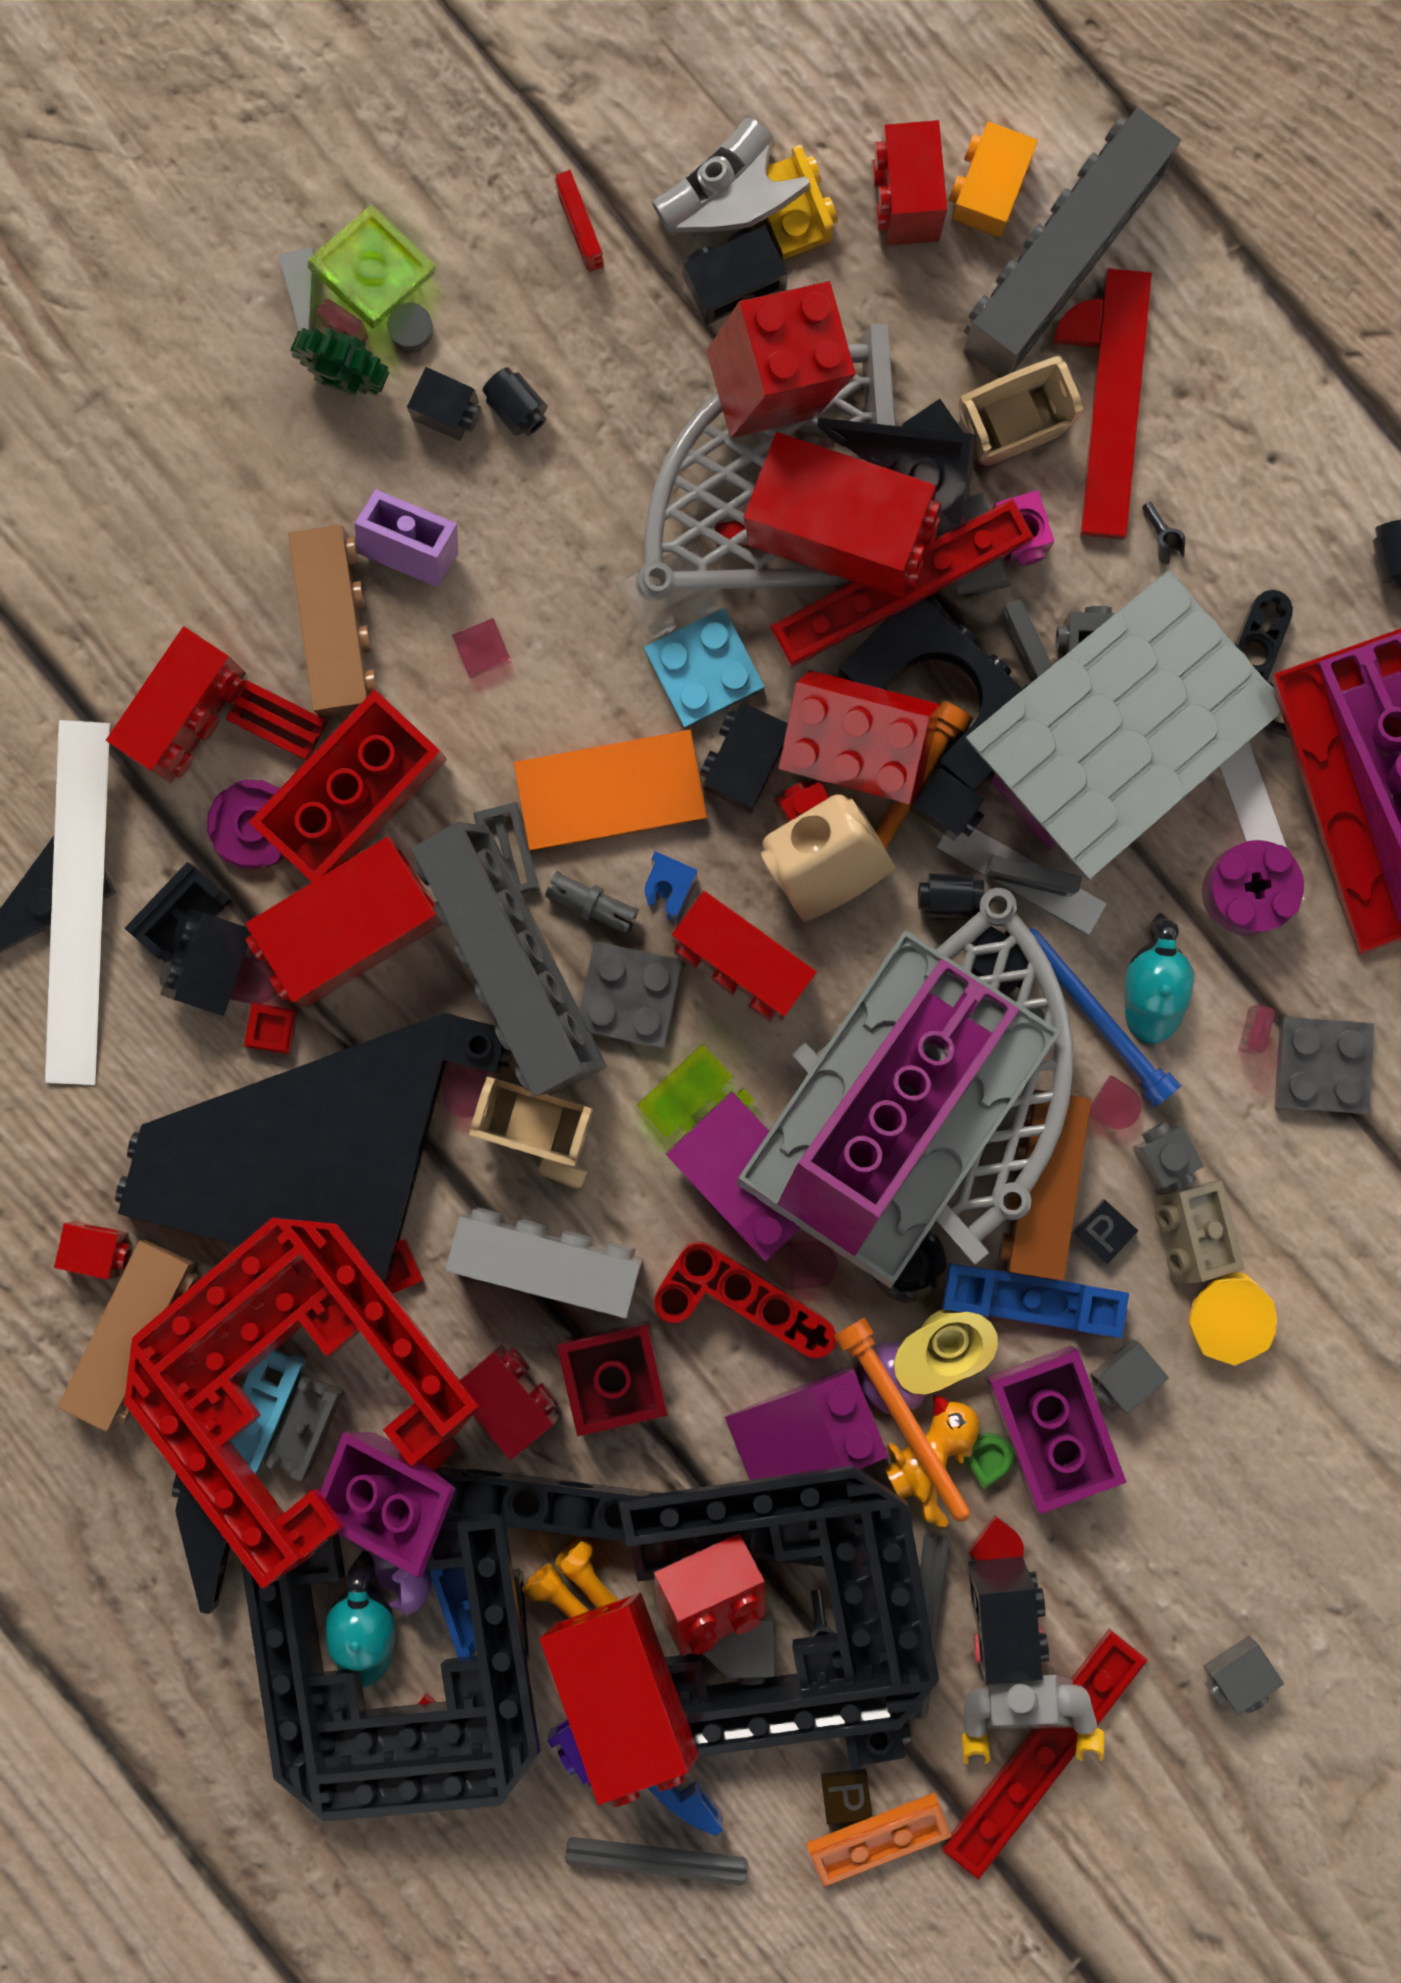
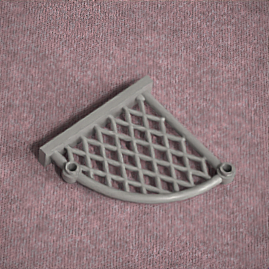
M870 324L861 336L860 344H848L853 363H862L863 377L855 374L849 381L850 383L836 395L818 416L834 406L852 417L849 421L895 426L888 324ZM863 387L865 412L843 401V399ZM716 392L697 410L681 430L666 455L656 479L648 508L645 530V565L636 577L638 593L646 600L660 601L671 590L831 586L852 583L853 581L835 575L831 577L814 568L765 569V564L777 556L767 552L757 556L740 546L741 543L748 539L746 529L728 539L710 528L726 516L745 525L744 513L737 509L750 501L755 485L735 473L752 461L763 467L766 457L762 454L770 449L776 432L790 436L803 426L808 425L826 436L815 443V445L827 448L835 443L825 432L817 427L818 419L815 418L787 425L780 431L775 428L760 431L769 436V438L751 449L734 438L730 439L728 429L722 432L710 425L723 412L718 392ZM702 433L713 438L698 449H692ZM722 444L743 455L725 468L706 457L707 454ZM857 454L851 456L860 460H864ZM695 462L715 473V475L699 486L678 475ZM724 480L745 491L729 503H725L708 493L709 490ZM674 485L688 492L668 506ZM697 498L717 509L716 512L701 522L680 511ZM671 517L690 528L673 541L663 542L665 520ZM700 534L720 545L703 558L682 546ZM663 552L674 553L698 567V571L672 572L670 567L663 563ZM728 552H732L754 565L755 569L708 571V566ZM653 576L658 578L661 582V586L652 585L649 581V577Z
M993 888L987 891L981 898L980 911L936 950L951 960L964 950L966 955L962 967L969 972L972 970L976 956L999 952L993 974L979 976V978L997 990L1000 983L1023 980L1017 1003L1028 1010L1047 1007L1044 1021L1060 1030L1061 1033L1054 1042V1059L1041 1061L1025 1085L1022 1096H1018L1011 1108L1018 1107L1012 1129L994 1132L988 1143L1008 1140L1002 1163L978 1166L982 1155L981 1152L964 1177L957 1203L952 1207L946 1204L936 1219L975 1265L990 1253L981 1243L986 1236L1006 1219L1017 1220L1028 1213L1031 1207L1030 1192L1048 1164L1062 1132L1070 1102L1073 1079V1042L1070 1020L1060 984L1050 961L1037 939L1016 914L1017 903L1015 897L1004 888ZM994 901H1003L1007 905V909L1001 914L993 913L990 910V905ZM991 925L1003 926L1010 934L1002 942L977 946L971 944ZM1015 944H1018L1029 962L1027 969L1004 972L1010 949ZM1036 975L1044 998L1028 1000ZM805 1042L792 1055L809 1073L826 1046L816 1054ZM1054 1069L1052 1091L1033 1094L1039 1072ZM1050 1102L1045 1124L1023 1127L1029 1105ZM1040 1135L1028 1159L1013 1161L1020 1138ZM1022 1170L1014 1183H1006L1009 1172ZM998 1174L992 1196L969 1199L975 1177ZM1014 1192L1020 1195L1022 1204L1017 1210H1008L1004 1206L1003 1200L1008 1193ZM992 1206L969 1227L958 1216L964 1210Z

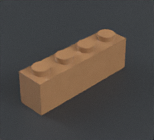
M342 524L288 532L313 711L320 717L352 713L374 689L378 692L375 670H367L365 653L372 652V642L368 625L361 626L359 609L366 608V600L362 581L355 582L353 565L360 563L356 538H348V534Z
M151 1239L138 1242L57 1408L106 1432L116 1428L119 1423L123 1425L127 1423L132 1415L124 1404L132 1337L197 1282L198 1276L193 1274V1271L198 1262Z

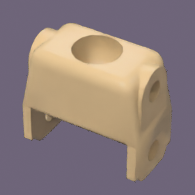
M1060 355L985 384L961 396L957 405L960 417L959 427L964 433L976 434L973 461L977 460L979 465L984 467L994 465L1058 438L1079 419L1084 410L1077 387L1066 363L1062 361Z
M841 794L831 796L769 833L763 840L764 851L761 852V856L768 869L803 922L817 918L852 900L881 881L896 868L862 809L857 806L853 798L849 800Z
M487 1077L481 1091L469 1135L575 1167L587 1137L593 1108L549 1094L534 1097L532 1092L526 1091L523 1086Z

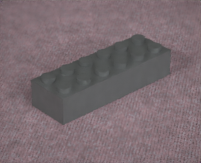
M1138 107L1128 120L1120 117L1105 137L1107 143L1099 155L1093 152L1081 167L1077 175L1080 178L1072 190L1065 188L1050 209L1052 214L1045 226L1039 223L1030 233L1023 244L1025 250L1018 261L1015 262L1011 259L996 279L998 285L992 292L991 299L984 295L977 302L968 316L970 322L964 330L968 337L963 351L999 378L1013 373L1163 178L1182 139Z
M457 822L412 847L411 849L417 859L414 861L416 873L425 885H430L437 899L434 902L435 911L441 922L447 927L450 926L457 940L454 948L458 958L465 967L471 968L477 984L474 987L477 997L485 1008L491 1009L498 1023L495 1026L496 1035L503 1047L511 1050L518 1064L515 1068L516 1075L526 1091H531L534 1097L562 1092L607 1068L489 827Z

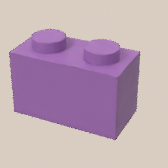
M377 489L374 490L355 522L358 554L438 588L458 555L457 523Z

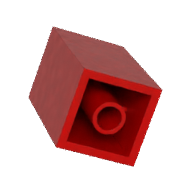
M830 281L739 301L706 350L730 439L817 418L856 374Z
M776 432L743 519L749 547L904 599L908 586L916 587L925 565V560H922L925 551L924 543L932 545L941 521V518L938 517L941 503L935 501L936 484Z
M387 836L246 922L245 925L251 935L245 939L259 961L264 960L268 965L270 964L275 974L269 977L281 999L283 1001L288 999L291 1003L309 1007L440 927L443 923L435 911L434 902L401 848Z
M639 1592L573 1616L550 1627L539 1640L597 1804L601 1805L612 1801L614 1807H620L640 1798V1790L656 1785L658 1791H664L685 1782L684 1775L691 1771V1767L699 1752L642 1593Z

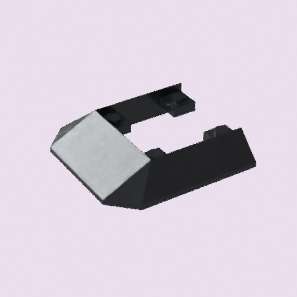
M854 1465L619 1499L627 1547H631L638 1582L654 1580V1572L683 1559L679 1539L768 1526L770 1528L776 1562L823 1556L837 1633L793 1639L792 1649L797 1673L766 1677L764 1683L757 1685L739 1684L738 1681L708 1685L702 1654L696 1655L691 1653L683 1657L681 1655L665 1657L699 1752L697 1757L898 1730L902 1728L939 1681L909 1504L906 1500Z
M474 1511L466 1516L444 1518L427 1562L426 1571L464 1567L477 1656L445 1659L440 1664L446 1701L366 1709L360 1671L348 1669L324 1671L311 1584L339 1581L345 1577L340 1536L338 1533L314 1552L315 1555L265 1589L259 1586L241 1561L273 1778L277 1783L324 1822L502 1805L541 1752L505 1516Z

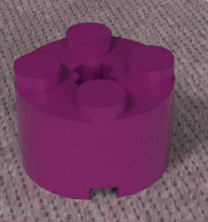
M1264 840L1246 841L1220 854L1210 865L1202 882V899L1208 914L1215 922H1218L1228 931L1237 935H1257L1283 925L1298 912L1304 893L1302 871L1288 848ZM1250 881L1258 884L1260 892L1257 894L1246 892L1245 884Z

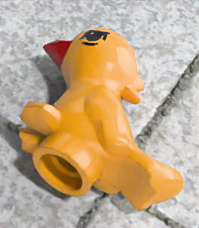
M933 1395V1419L930 1429L925 1436L945 1469L948 1457L955 1455V1459L959 1464H963L964 1456H972L973 1445L980 1431L979 1418L969 1405L960 1402H949L942 1396ZM894 1443L887 1444L888 1452L894 1463L884 1467V1471L895 1494L903 1499L914 1495L919 1502L923 1520L939 1529L946 1528L949 1520L938 1505V1492L910 1445L901 1451Z

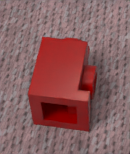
M814 779L810 782L804 780L793 785L783 792L784 795L774 799L784 821L788 823L825 801L829 796L821 781L816 783Z

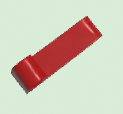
M704 1241L691 1242L682 1249L658 1287L654 1297V1308L657 1315L669 1323H680L686 1320L706 1292L805 1356L822 1358L828 1355L836 1344V1339L834 1338L836 1334L835 1329L825 1316ZM701 1249L711 1256L712 1266L707 1273L696 1275L688 1270L686 1258L690 1252ZM741 1274L749 1279L751 1289L744 1298L734 1299L726 1294L724 1285L730 1276ZM669 1289L682 1290L688 1299L687 1307L679 1313L668 1312L662 1305V1295ZM781 1299L788 1304L789 1314L783 1322L771 1323L765 1319L763 1309L768 1301ZM798 1311L806 1314L800 1321L810 1329H816L819 1324L824 1326L822 1333L826 1341L823 1345L815 1342L812 1347L807 1346V1336L797 1328L794 1329L793 1336L785 1333L795 1324Z

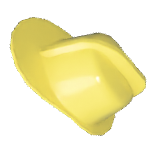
M940 1310L930 1315L922 1327L909 1335L898 1348L894 1360L895 1377L904 1389L913 1394L926 1395L944 1389L964 1378L973 1376L988 1366L994 1359L998 1348L997 1332L992 1323L980 1314Z

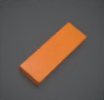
M934 1792L809 1841L806 1845L822 1886L826 1887L948 1839L952 1835Z

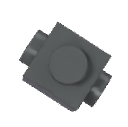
M1163 1122L1141 1134L1144 1141L1133 1146V1149L1154 1187L1165 1188L1169 1186L1171 1191H1176L1196 1180L1193 1172L1201 1169L1204 1165L1183 1126L1168 1127L1167 1123Z

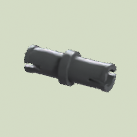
M559 871L555 872L550 881L553 886L547 887L546 898L553 899L581 912L580 917L587 921L594 918L628 935L634 925L631 921L633 918H637L639 908L632 907L604 894V889L597 885L591 888L563 875Z

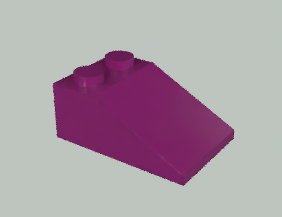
M731 1091L665 1154L766 1261L800 1227L757 1199L756 1196L751 1195L736 1185L738 1177L769 1133V1130Z
M851 1365L725 1416L750 1480L854 1465L861 1469L889 1457Z
M343 1432L320 1493L345 1525L337 1532L338 1534L415 1577H422L455 1488L422 1461L418 1465L411 1467L390 1440L374 1432Z

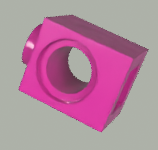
M1039 490L1013 497L1026 524L1030 525L1034 530L1035 538L1032 543L1005 556L1006 564L1019 561L1020 566H1028L1042 561L1046 558L1045 553L1049 552L1055 542ZM1012 498L995 503L993 508L1011 500Z

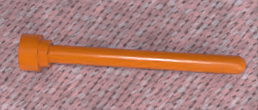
M942 701L922 788L950 740H956L959 734L963 735L973 721L971 715L947 701ZM917 796L910 804L895 800L876 831L885 849L889 846Z
M863 1317L835 1334L834 1338L842 1351L847 1350L851 1357L856 1355L950 1514L956 1521L963 1522L970 1515L969 1507L871 1346L875 1344L871 1337L874 1331L867 1319Z

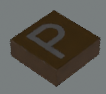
M866 1768L821 1774L827 1824L860 1821L872 1817Z

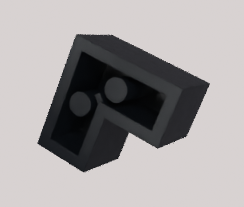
M1023 1556L968 1561L971 1606L977 1621L980 1665L986 1685L1043 1680L1041 1662H1049V1647L1046 1633H1039L1038 1617H1045L1046 1609L1043 1589L1038 1588L1036 1572L1028 1571Z

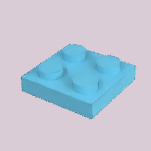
M724 607L644 647V651L684 730L765 689Z

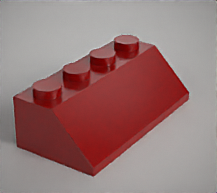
M374 689L251 818L249 823L313 882L359 854L447 761V758L440 749Z

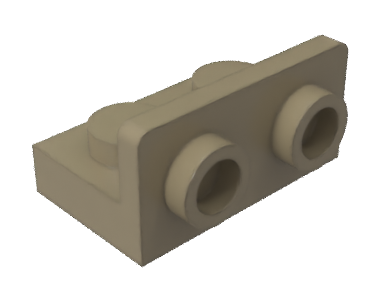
M1222 1180L1153 1197L1156 1209V1222L1161 1229L1167 1253V1265L1172 1273L1175 1284L1204 1282L1245 1269Z

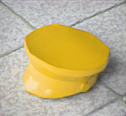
M1234 1272L1213 1279L1200 1292L1197 1298H1194L1188 1323L1203 1355L1236 1366L1260 1355L1270 1348L1276 1334L1277 1315L1274 1300L1245 1273Z

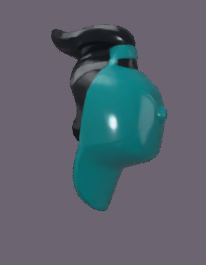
M1162 913L1157 914L1151 922L1150 932L1154 934V939L1142 947L1131 959L1124 982L1125 1015L1128 1026L1137 1038L1148 1044L1161 1043L1174 1034L1190 1006L1195 982V972L1191 963L1176 946V938L1179 933L1178 925L1168 920Z
M363 1551L351 1565L347 1575L348 1588L332 1604L325 1623L327 1648L331 1659L335 1662L338 1670L360 1671L362 1687L374 1684L387 1671L392 1658L396 1633L392 1608L386 1598L371 1584L376 1570L374 1562L367 1551Z

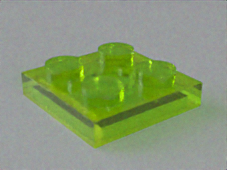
M370 205L308 259L307 268L373 329L434 275L436 265L373 205Z

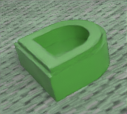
M986 1432L978 1435L973 1445L972 1456H964V1460L985 1489L1009 1472L1013 1464V1451L1009 1443L1002 1436Z

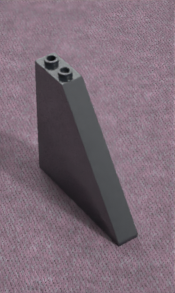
M442 1013L142 1124L140 1131H135L129 1141L127 1158H131L132 1161L128 1176H122L117 1186L115 1201L120 1203L118 1214L236 1245H241L271 1218L334 1223L341 1227L383 1282L390 1280L397 1252L393 1254V1251L396 1249V1242L401 1240L447 1061L442 1059L454 1015Z

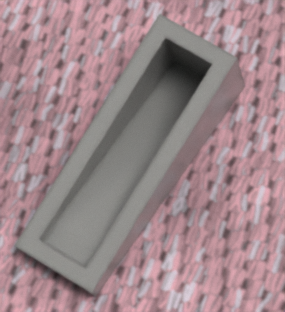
M313 246L278 256L299 331L302 328L312 331L314 328L317 254Z

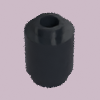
M509 367L503 368L495 373L483 386L482 392L487 397L486 404L514 436L522 433L530 436L545 423L547 418L544 416L548 405L519 372L513 373Z
M1400 519L1377 526L1375 528L1376 538L1373 539L1381 582L1391 583L1392 589H1401Z
M929 873L927 882H919L918 909H926L927 919L970 920L972 916H975L980 911V901L984 895V880H973L972 875Z

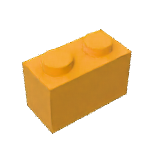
M987 121L982 137L973 134L964 159L970 162L971 166L966 177L957 176L948 200L956 204L952 220L1002 238L1038 140Z

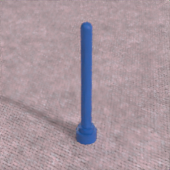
M1030 928L1029 930L1035 936L1050 961L1059 984L1141 1079L1142 1082L1139 1085L1144 1090L1141 1095L1153 1109L1164 1102L1182 1085L1170 1071L1165 1074L1161 1068L1157 1070L1040 932Z

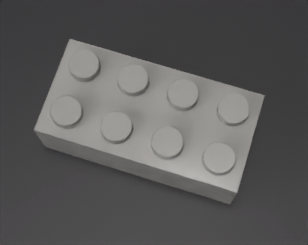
M477 1207V1209L472 1210L471 1214L467 1213L459 1216L445 1271L627 1318L643 1261L641 1258L634 1257L635 1248L609 1242L606 1249L591 1246L592 1237L566 1230L562 1232L561 1237L546 1234L547 1225L525 1219L517 1221L516 1226L502 1222V1213Z

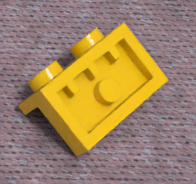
M798 145L792 148L791 157L767 166V177L772 181L779 182L807 177L811 184L808 191L780 211L766 218L782 260L831 242L834 229L833 224L838 223L837 213L829 196L823 198L817 183L821 182V175L814 157L806 158L802 146Z

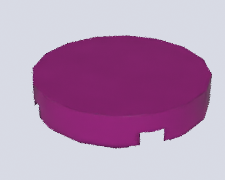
M245 779L229 786L215 797L208 811L207 833L213 847L225 861L242 869L261 870L277 864L285 857L249 823L251 818L280 788L263 780Z

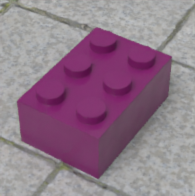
M1070 1345L985 1376L1030 1502L1038 1514L1127 1483L1079 1350Z

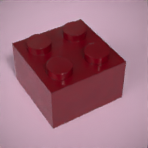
M649 1320L558 1342V1354L577 1436L668 1416L669 1408Z
M501 1344L459 1380L480 1406L473 1416L511 1461L554 1425L559 1416V1413L556 1411V1406L559 1402L544 1383L536 1386L526 1373L530 1366L523 1356L514 1347L507 1351Z

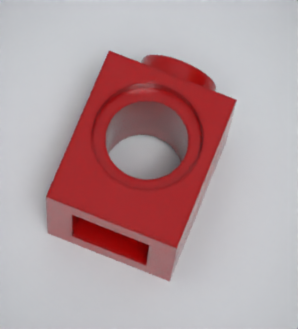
M77 1221L66 1222L63 1224L54 1268L107 1280L119 1276L120 1270H125L130 1259L131 1244L126 1243L128 1232Z

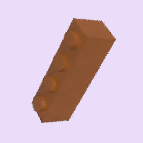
M1034 1090L1033 1094L1049 1091ZM1070 1095L1066 1118L1058 1142L1048 1164L1030 1192L1031 1207L1024 1217L1011 1221L1010 1234H1002L999 1260L1005 1261L1004 1270L1064 1281L1092 1098ZM1050 1102L1029 1105L1024 1125L1029 1127L1045 1124ZM1040 1135L1024 1137V1143H1018L1013 1161L1028 1159ZM1014 1192L1008 1193L1006 1208L1008 1210H1017L1022 1204L1020 1195Z

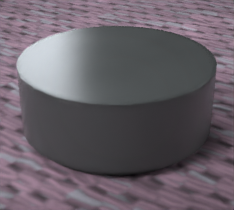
M416 303L398 305L392 310L387 321V328L392 341L397 347L405 351H417L424 348L433 336V323L428 311Z

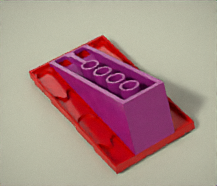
M1400 628L1276 672L1272 677L1275 696L1293 746L1292 752L1319 828V836L1337 886L1336 891L1358 956L1401 941Z

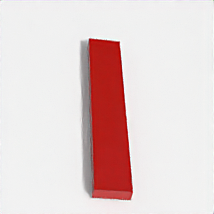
M1107 268L1105 272L1102 320L1097 352L1080 535L1122 540L1127 536L1152 272Z
M1012 498L936 538L932 545L925 544L922 560H925L922 575L916 587L908 586L904 599L852 582L770 625V630L790 668H793L1032 543L1034 537Z
M1110 1628L1070 1678L1073 1679V1685L1082 1686L1088 1692L1097 1726L1148 1661L1143 1654ZM1074 1727L1032 1728L951 1832L952 1837L946 1839L941 1845L942 1851L979 1880L1075 1756L1077 1732Z

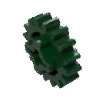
M302 328L301 331L298 330L290 349L293 352L292 357L300 360L299 364L308 367L307 371L314 374L315 381L326 387L341 390L348 395H355L357 390L363 394H366L367 391L374 395H377L378 392L381 393L390 373L387 371L388 366L380 363L381 359L372 356L373 353L365 348V342L355 336L336 332L331 328H325L323 332L314 328L312 331L306 328Z

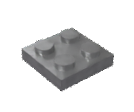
M594 941L579 1010L590 1033L664 1049L683 960Z
M1280 1017L1274 1107L1369 1114L1375 1023Z

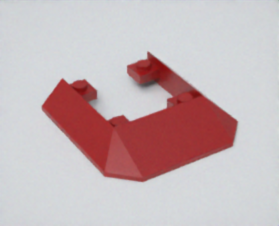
M271 1218L137 1332L131 1341L124 1404L262 1589H265L315 1555L314 1552L345 1526L318 1489L309 1491L284 1513L231 1442L262 1416L237 1382L302 1326L325 1356H333L358 1333H362L415 1402L383 1429L411 1467L418 1465L448 1438L457 1435L480 1407L338 1224Z

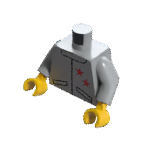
M1043 1675V1680L986 1685L985 1683V1687L970 1690L965 1698V1732L961 1736L963 1762L968 1764V1757L973 1754L984 1755V1764L990 1762L987 1730L1074 1727L1077 1732L1076 1757L1078 1760L1084 1761L1085 1751H1092L1097 1753L1099 1760L1102 1761L1104 1759L1105 1733L1097 1728V1721L1088 1692L1082 1686L1073 1685V1679L1058 1675Z

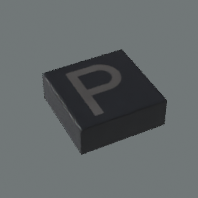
M1102 1199L1072 1233L1102 1261L1108 1264L1139 1230L1109 1202Z

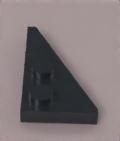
M818 418L817 427L825 432L830 439L842 447L848 448L866 462L936 484L935 501L941 503L940 512L947 516V519L954 524H965L976 434Z
M54 836L0 908V953L51 927ZM105 869L103 899L116 893Z

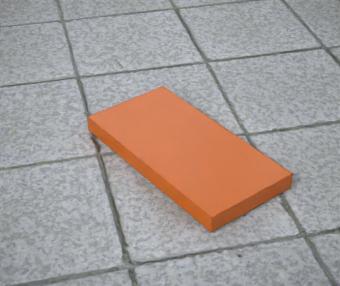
M691 729L513 762L530 852L707 820Z

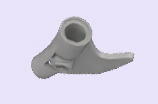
M745 118L730 137L708 159L678 184L654 199L652 205L672 237L679 232H717L749 228L780 211L808 191L811 187L810 181L807 177L779 182L770 180L767 177V166L770 152L775 146V140L762 124L754 119Z

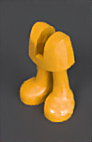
M577 1536L562 1549L555 1560V1565L585 1593L596 1608L619 1600L600 1581L591 1564V1557L594 1552L593 1540L590 1537ZM547 1563L538 1569L522 1587V1591L528 1599L536 1602L546 1601L557 1607L568 1618L589 1611L563 1582L561 1574L551 1563Z

